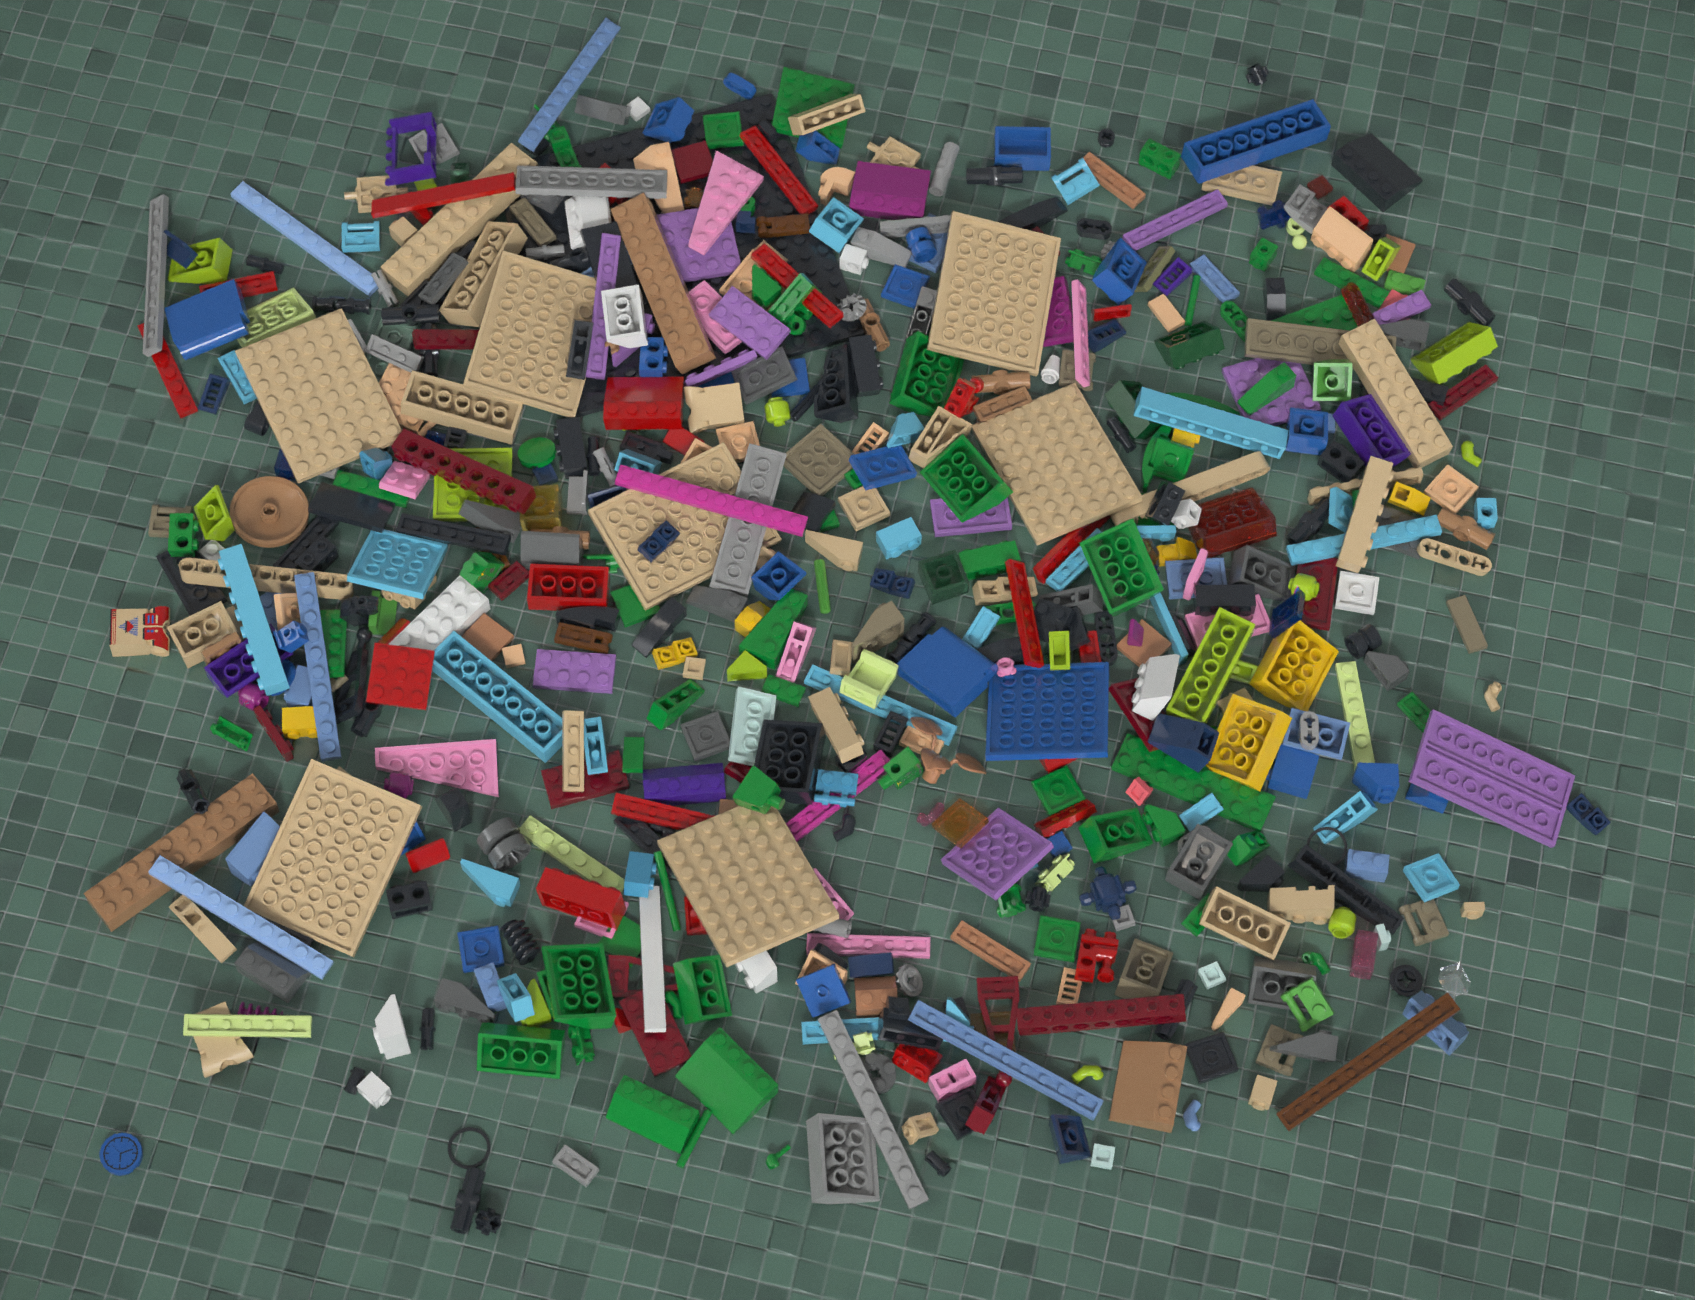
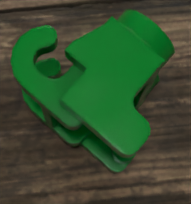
M1012 885L998 898L999 906L997 907V913L999 917L1015 916L1017 913L1026 910V905L1022 903L1020 896L1022 891L1020 885Z

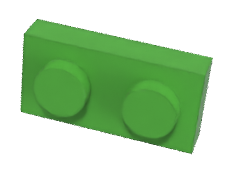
M1389 270L1384 289L1390 291L1393 289L1409 296L1420 290L1423 291L1426 280Z

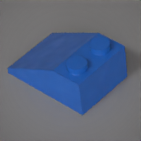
M1120 237L1096 269L1092 281L1111 300L1119 305L1134 294L1147 262Z

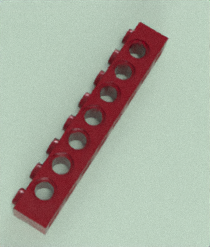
M403 429L391 445L394 456L398 460L407 461L415 468H422L433 476L438 475L448 483L458 484L464 490L469 489L479 497L489 498L497 505L502 504L508 507L512 512L525 514L536 498L533 486L409 430Z
M1184 994L1016 1009L1020 1036L1186 1022Z

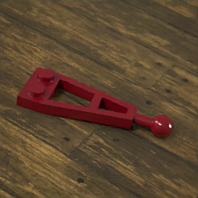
M609 955L608 974L613 998H627L643 990L628 991L629 963L642 966L640 958ZM663 964V974L664 972L675 974L672 966ZM677 984L664 986V992L667 990L678 991Z
M1018 976L977 978V999L987 1036L996 1042L994 1034L1008 1033L1006 1048L1012 1051L1017 1018L1016 1009L1019 1003ZM1013 999L1010 1024L991 1025L985 1000ZM999 1070L996 1075V1083L1001 1087L1009 1086L1012 1082V1076Z

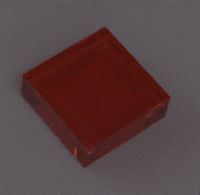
M1323 175L1307 183V188L1315 193L1317 200L1333 191V187Z

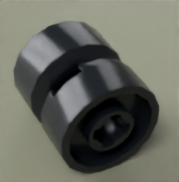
M1366 624L1358 629V633L1353 632L1344 639L1347 650L1355 659H1360L1366 655L1368 650L1373 651L1382 645L1380 634L1371 624Z

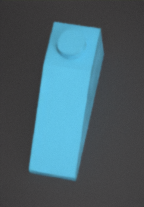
M601 717L584 719V748L588 775L608 772L604 728Z
M1359 791L1313 829L1315 831L1322 827H1332L1344 834L1371 816L1378 808L1366 793ZM1323 830L1317 833L1325 845L1340 836L1330 830Z
M461 859L462 870L496 905L502 907L505 905L512 906L520 888L519 878Z

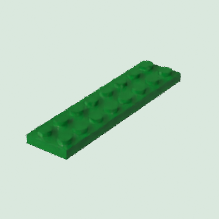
M1128 733L1111 770L1132 779L1140 777L1146 781L1145 783L1148 786L1193 805L1210 793H1213L1224 809L1217 814L1218 816L1253 831L1261 832L1276 796L1265 791L1254 790L1212 772L1206 766L1197 773L1161 750L1149 752L1140 738Z

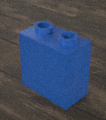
M1281 744L1273 761L1275 763L1274 768L1269 770L1266 780L1269 781L1268 788L1307 799L1320 755Z

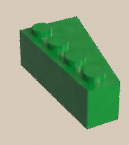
M794 589L785 594L739 644V656L746 650L765 666L775 670L783 656L793 623L796 621L800 622L808 606V595Z

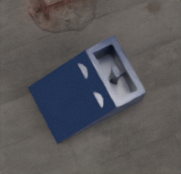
M1159 713L1147 742L1199 773L1211 760L1220 732L1203 722Z

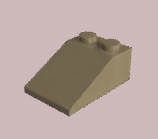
M893 601L882 603L876 608L852 643L853 664L859 661L863 649L876 652L904 635L905 618Z
M1135 938L1114 995L1123 999L1159 996L1173 952Z

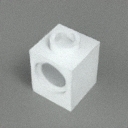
M845 244L840 257L839 268L861 275L863 269H866L869 263L867 250Z
M372 1071L357 1085L359 1093L376 1109L380 1105L384 1106L391 1098L390 1088Z

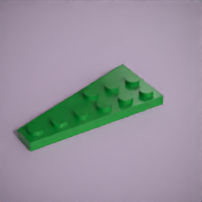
M1351 292L1272 320L1274 322L1348 331L1358 327Z

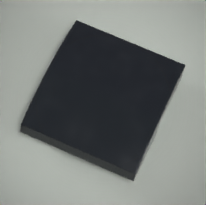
M803 492L790 512L807 516L808 521L805 530L818 532L835 508L836 503L829 498Z

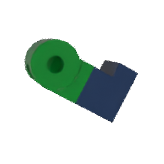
M752 196L737 214L736 232L755 233L756 218L752 217L755 213V199Z

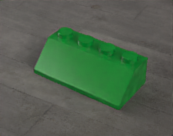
M482 1022L478 1032L477 1071L560 1079L565 1046V1030Z
M624 1075L614 1092L606 1119L681 1155L700 1119L699 1110Z

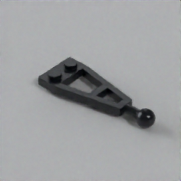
M362 627L357 631L356 636L359 640L357 650L352 652L345 670V675L349 680L339 687L334 700L337 724L359 715L363 709L362 704L368 661V650L365 647L366 643L372 638V631L367 627ZM356 680L354 695L346 699L351 683Z

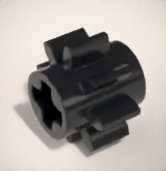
M1257 63L1247 69L1248 73L1245 77L1248 83L1252 82L1255 86H1258L1267 81L1266 77L1269 72L1266 66L1262 67L1260 63Z
M1033 887L1032 891H1027L1025 904H1029V909L1032 911L1042 912L1044 907H1049L1051 895L1047 894L1045 888Z
M487 1208L486 1211L480 1210V1213L475 1218L477 1225L475 1228L480 1230L481 1234L489 1236L490 1232L496 1234L501 1226V1214L495 1213V1209Z

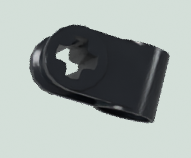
M257 401L245 420L244 429L264 436L268 430L269 423Z

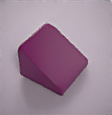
M1131 619L1127 644L1141 647L1144 629L1135 619Z

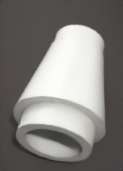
M1056 355L1049 357L1041 371L1042 380L1048 384H1054L1059 379L1060 358Z

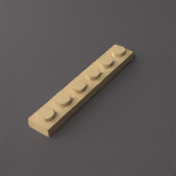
M1408 468L1401 472L1394 471L1392 481H1388L1386 487L1390 490L1396 482L1407 486L1421 483L1423 477L1422 468ZM1353 479L1346 483L1337 482L1326 487H1314L1309 491L1307 498L1309 506L1318 504L1323 498H1330V489L1338 487L1352 496L1353 491L1360 489L1362 479Z

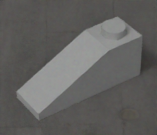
M860 227L857 228L851 240L852 246L867 250V258L891 265L896 264L906 268L912 255L910 250L883 235Z

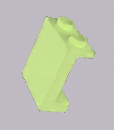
M863 649L860 659L848 676L845 675L843 677L839 693L875 709L895 680L898 665L891 660L876 655L874 652Z

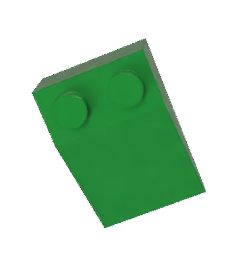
M1138 808L1091 816L1078 827L1094 864L1118 858L1153 844Z

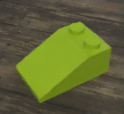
M219 237L188 245L198 255L187 269L173 259L171 260L168 275L169 282L212 284L227 281L233 250Z

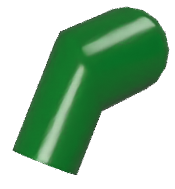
M1305 952L1302 955V961L1305 964L1316 965L1322 975L1331 971L1321 954Z

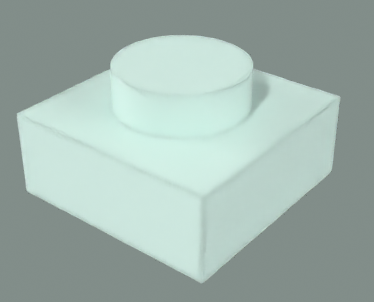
M1384 924L1376 925L1373 935L1378 951L1387 950L1391 942L1390 932L1385 929Z
M1217 961L1198 969V974L1206 989L1226 981Z
M1094 1143L1091 1166L1112 1170L1115 1147Z

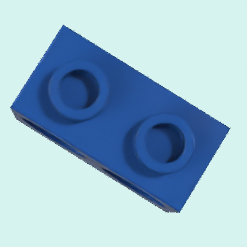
M647 337L648 345L640 346L639 375L640 377H663V373H667V362H664V356L668 357L667 345H664V338Z

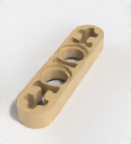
M1426 538L1417 546V552L1423 558L1478 576L1486 575L1492 568L1489 558L1436 540ZM1425 545L1428 546V549H1429L1428 552L1425 551V547H1424ZM1440 551H1448L1450 558H1443ZM1459 556L1466 557L1468 564H1462L1459 561ZM1480 563H1483L1484 569H1481Z

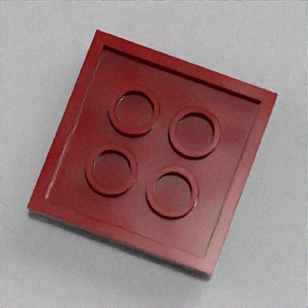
M375 643L366 703L426 711L435 651Z

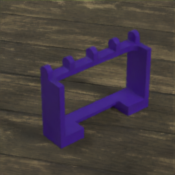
M427 112L389 119L391 128L386 129V134L392 135V139L386 141V146L392 147V152L386 154V160H392V164L385 168V172L390 177L385 179V185L393 186L436 178L437 123L433 113ZM426 129L427 152L424 153V164L397 168L398 134Z

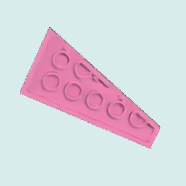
M716 151L688 247L705 255L763 182L764 176Z
M496 739L375 748L376 770L390 773L409 774L411 778L499 797Z

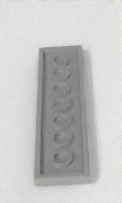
M517 166L516 194L634 198L645 193L647 198L667 199V170Z
M749 443L735 496L772 507L787 454ZM732 517L728 518L709 587L731 591L748 597L752 582L751 577L754 575L767 527Z

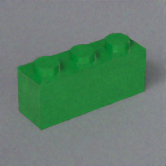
M1005 540L995 545H983L977 549H965L958 553L957 562L963 582L1006 573L1005 562L1008 559L1021 562L1015 540Z

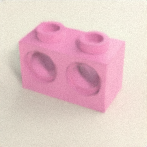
M964 1059L930 1076L928 1085L937 1102H940L969 1086L975 1085L976 1075L967 1059Z

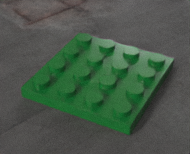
M783 67L771 125L777 133L799 138L800 135H793L788 117L853 94L855 84ZM848 119L816 131L842 149Z

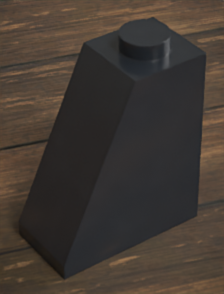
M458 787L434 799L454 832L472 823L468 803Z

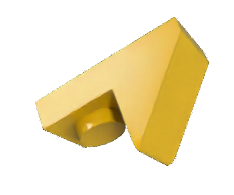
M1177 537L1176 544L1156 546L1160 554L1158 559L1159 567L1165 566V561L1197 558L1195 544L1180 537Z

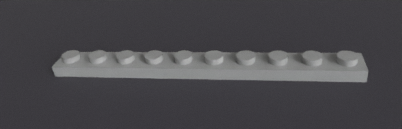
M165 194L151 200L149 210L143 354L147 357L161 351L163 342L167 235L164 231L168 229L169 197Z
M837 1010L818 1018L820 1027L908 1209L910 1210L927 1202L929 1199Z

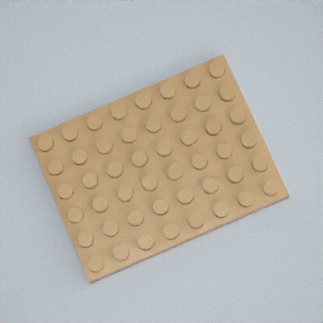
M953 211L950 218L927 350L1015 372H1029L1030 375L1037 376L1061 238Z
M503 251L463 386L565 417H575L585 380L566 377L573 319L592 321L596 288L595 278Z
M342 308L235 351L297 483L360 458L359 453L363 450L379 448L381 450L391 446L402 431Z
M1076 383L1034 399L1029 404L986 422L976 423L971 427L992 467L1013 491L1009 497L1036 545H1040L1143 501L1141 493Z
M723 442L659 475L735 496L741 470ZM632 489L588 510L590 518L645 611L712 577L729 516ZM667 520L680 532V535L651 563L637 549L639 545L652 535L654 530ZM766 528L762 546L768 549L781 542L782 539L777 530Z
M311 759L244 907L317 942L355 957L422 806Z
M738 806L657 840L660 850L726 967L840 919L837 909L779 811L772 806L766 814Z

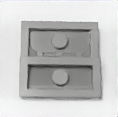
M442 123L437 126V165L460 154ZM422 130L408 140L420 161L424 164V153L427 152V133L425 130Z
M1299 185L1284 205V208L1297 224L1312 234L1314 228L1326 212L1327 207L1313 199L1315 196L1314 192Z

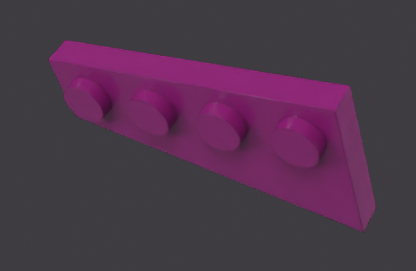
M1064 276L1054 278L1043 347L1074 342L1073 312L1068 283Z

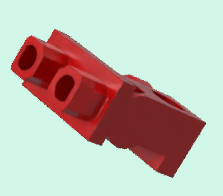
M974 377L970 380L959 378L944 409L959 418L972 413L973 406L979 400L974 393L983 390V380L979 377Z
M1087 928L1085 930V933L1081 936L1074 980L1093 983L1096 962L1102 963V968L1098 970V980L1104 983L1114 980V971L1111 967L1116 961L1119 942L1116 939L1115 932L1107 931L1104 937H1097V931Z

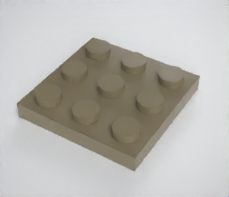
M819 424L786 452L784 467L813 494L823 496L844 478V474L853 469L849 458L855 454L822 424Z

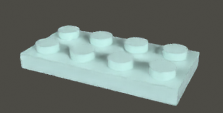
M743 687L736 689L728 761L754 766L764 719L774 720L776 695Z

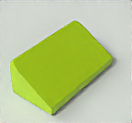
M1239 660L1230 678L1249 684L1258 665Z

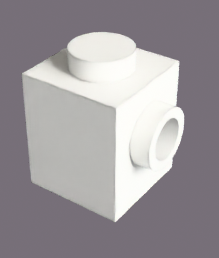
M1191 499L1181 500L1171 522L1179 529L1198 525L1202 508Z

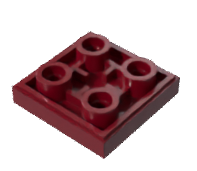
M706 141L671 150L681 183L709 176L713 160Z

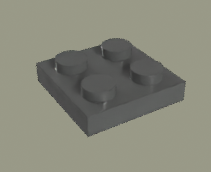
M718 711L680 724L694 762L729 750L730 739Z

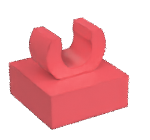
M1137 777L1125 793L1141 806L1146 802L1153 788L1149 787L1145 783L1146 781Z

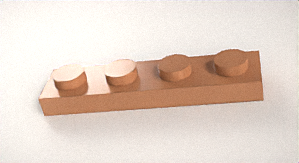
M1088 152L1083 157L1098 183L1132 209L1145 198L1146 194L1091 152Z
M962 920L950 937L951 940L1005 974L1018 976V982L1022 980L1031 967L1030 962Z

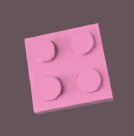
M394 461L381 479L379 488L416 499L430 479V474L422 468L418 469L414 466Z

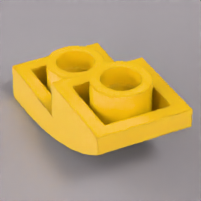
M692 638L673 641L670 646L653 649L652 651L658 670L683 663L686 660V656L696 657L698 655Z

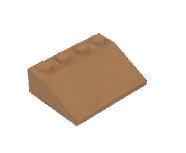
M1123 1041L1109 1121L1171 1133L1174 1126L1187 1046L1168 1042Z

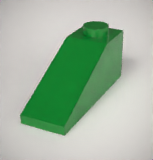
M1284 362L1269 371L1237 403L1250 416L1294 388L1296 374Z
M689 679L654 701L646 719L659 730H663L674 723L704 694L705 690Z

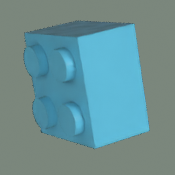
M833 197L816 218L809 232L840 253L845 244L853 237L864 218Z

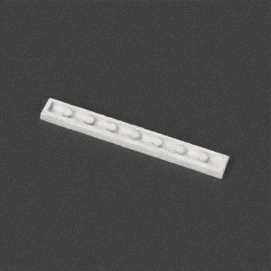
M654 886L653 890H649L648 898L639 897L645 1032H666L659 886Z

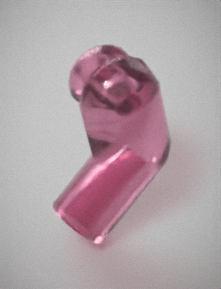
M938 802L927 815L920 813L917 817V822L921 826H928L941 815L945 809L944 805Z

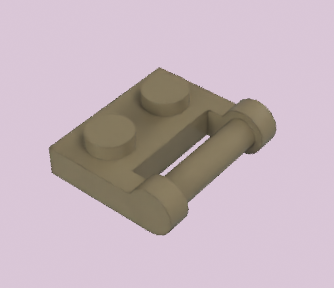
M1063 350L1059 386L1066 387L1076 383L1078 388L1084 391L1093 390L1092 374L1096 355L1089 352L1090 386L1083 387L1075 379L1074 351Z
M153 504L148 531L149 537L169 538L170 517L159 516V514L193 513V507H160L158 504ZM183 523L180 528H187L189 523Z
M1434 899L1427 902L1422 900L1399 908L1400 914L1404 916L1414 938L1412 941L1415 946H1420L1449 935ZM1412 912L1416 913L1425 935H1421Z
M1271 1024L1255 1063L1285 1076H1291L1296 1056L1288 1055L1285 1064L1282 1065L1278 1063L1282 1053L1272 1052L1269 1049L1270 1046L1304 1036L1294 1034Z

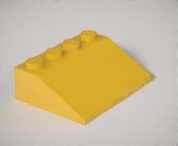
M1293 617L1284 620L1279 626L1249 685L1262 695L1290 709L1295 708L1307 712L1339 651L1298 618Z
M1233 694L1217 729L1220 733L1211 760L1205 766L1212 772L1254 790L1261 791L1292 717L1280 710Z

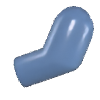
M1192 1100L1183 1113L1185 1125L1191 1131L1199 1130L1201 1125L1196 1116L1197 1111L1201 1107L1197 1100Z

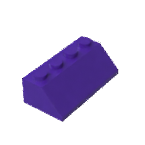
M1371 394L1342 402L1332 415L1358 456L1365 462V466H1367L1370 457L1373 456L1392 462L1393 468L1411 455Z
M270 623L269 627L282 662L294 653L279 649L273 633L276 629ZM248 639L204 667L209 680L226 698L260 676L259 672H254L251 664L252 661H255L253 655L249 656L245 644L249 643Z
M723 763L644 769V799L671 806L720 802V799H726Z

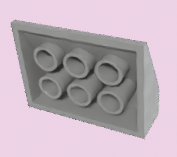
M818 1113L806 1120L812 1203L846 1204L880 1201L876 1142L865 1118Z

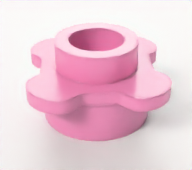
M1001 658L995 663L998 665L997 675L999 677L1013 675L1017 672L1013 666L1014 661L1010 658Z

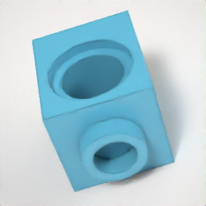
M1477 498L1473 507L1474 520L1478 526L1484 529L1494 528L1498 519L1496 498Z

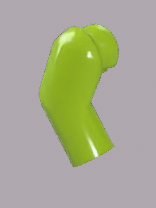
M1463 442L1461 445L1462 458L1478 468L1483 459L1474 455L1473 442Z
M1084 1065L1072 1074L1071 1078L1078 1084L1087 1076H1093L1094 1080H1100L1104 1073L1098 1065Z

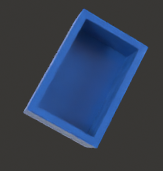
M995 126L994 166L1023 167V170L1050 171L1051 127Z

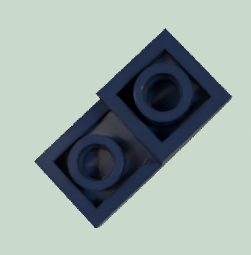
M666 520L653 531L648 539L639 545L637 550L652 563L678 538L680 532Z
M879 568L875 569L870 582V586L877 590L910 599L915 585L914 578L897 576L894 571Z
M1582 793L1566 806V809L1595 836L1611 823L1598 807L1594 808Z
M892 953L848 957L850 978L894 974Z

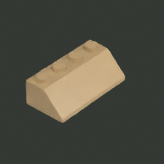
M1219 887L1212 889L1199 922L1200 925L1271 960L1275 959L1291 924Z

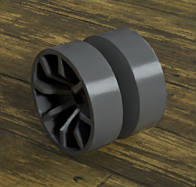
M510 817L502 818L492 823L477 838L478 846L485 855H489L488 860L494 869L500 872L520 863L526 858L532 848L523 834H519V827Z

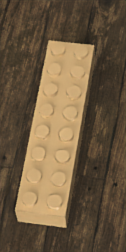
M1373 319L1343 334L1338 344L1347 359L1353 363L1352 367L1367 392L1375 399L1411 453L1408 459L1415 469L1422 468L1448 455L1453 447L1377 321Z

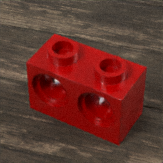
M1345 196L1329 206L1338 213H1341L1343 217L1363 232L1367 230L1369 219Z

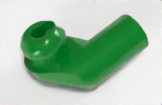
M667 990L664 992L665 1002L673 1006V1018H683L679 996L674 991Z

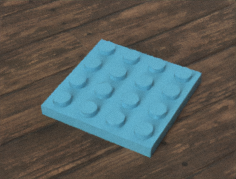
M385 529L382 533L371 530L347 575V582L423 599L447 552L448 544Z

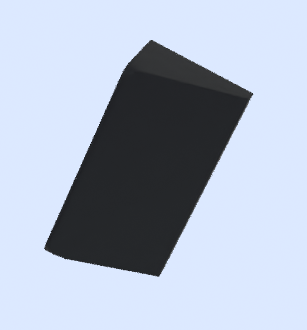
M1173 615L1172 619L1188 652V657L1195 655L1197 649L1185 621L1179 616Z

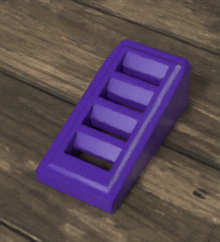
M1177 257L1157 278L1153 286L1167 297L1192 274V268ZM1179 268L1183 273L1180 274L1176 269ZM1172 272L1178 276L1177 279L1171 275ZM1167 277L1173 281L1172 284L1166 280ZM1164 282L1169 288L1166 290L1160 283Z

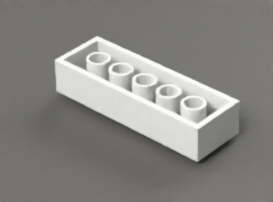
M459 576L401 631L389 645L435 650L453 631L462 636L483 613L486 614L490 610L489 599Z

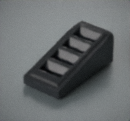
M449 426L444 447L464 449L469 436L467 430Z
M890 711L875 740L874 750L877 752L882 750L886 756L892 757L906 727L908 718ZM891 719L901 723V725L898 726L891 723ZM888 727L896 730L897 733L887 730ZM887 735V736L892 737V738H894V739H893V741H892V740H889V739L885 738L884 736ZM881 743H885V744L889 745L890 748L887 747V746H885V745H882Z

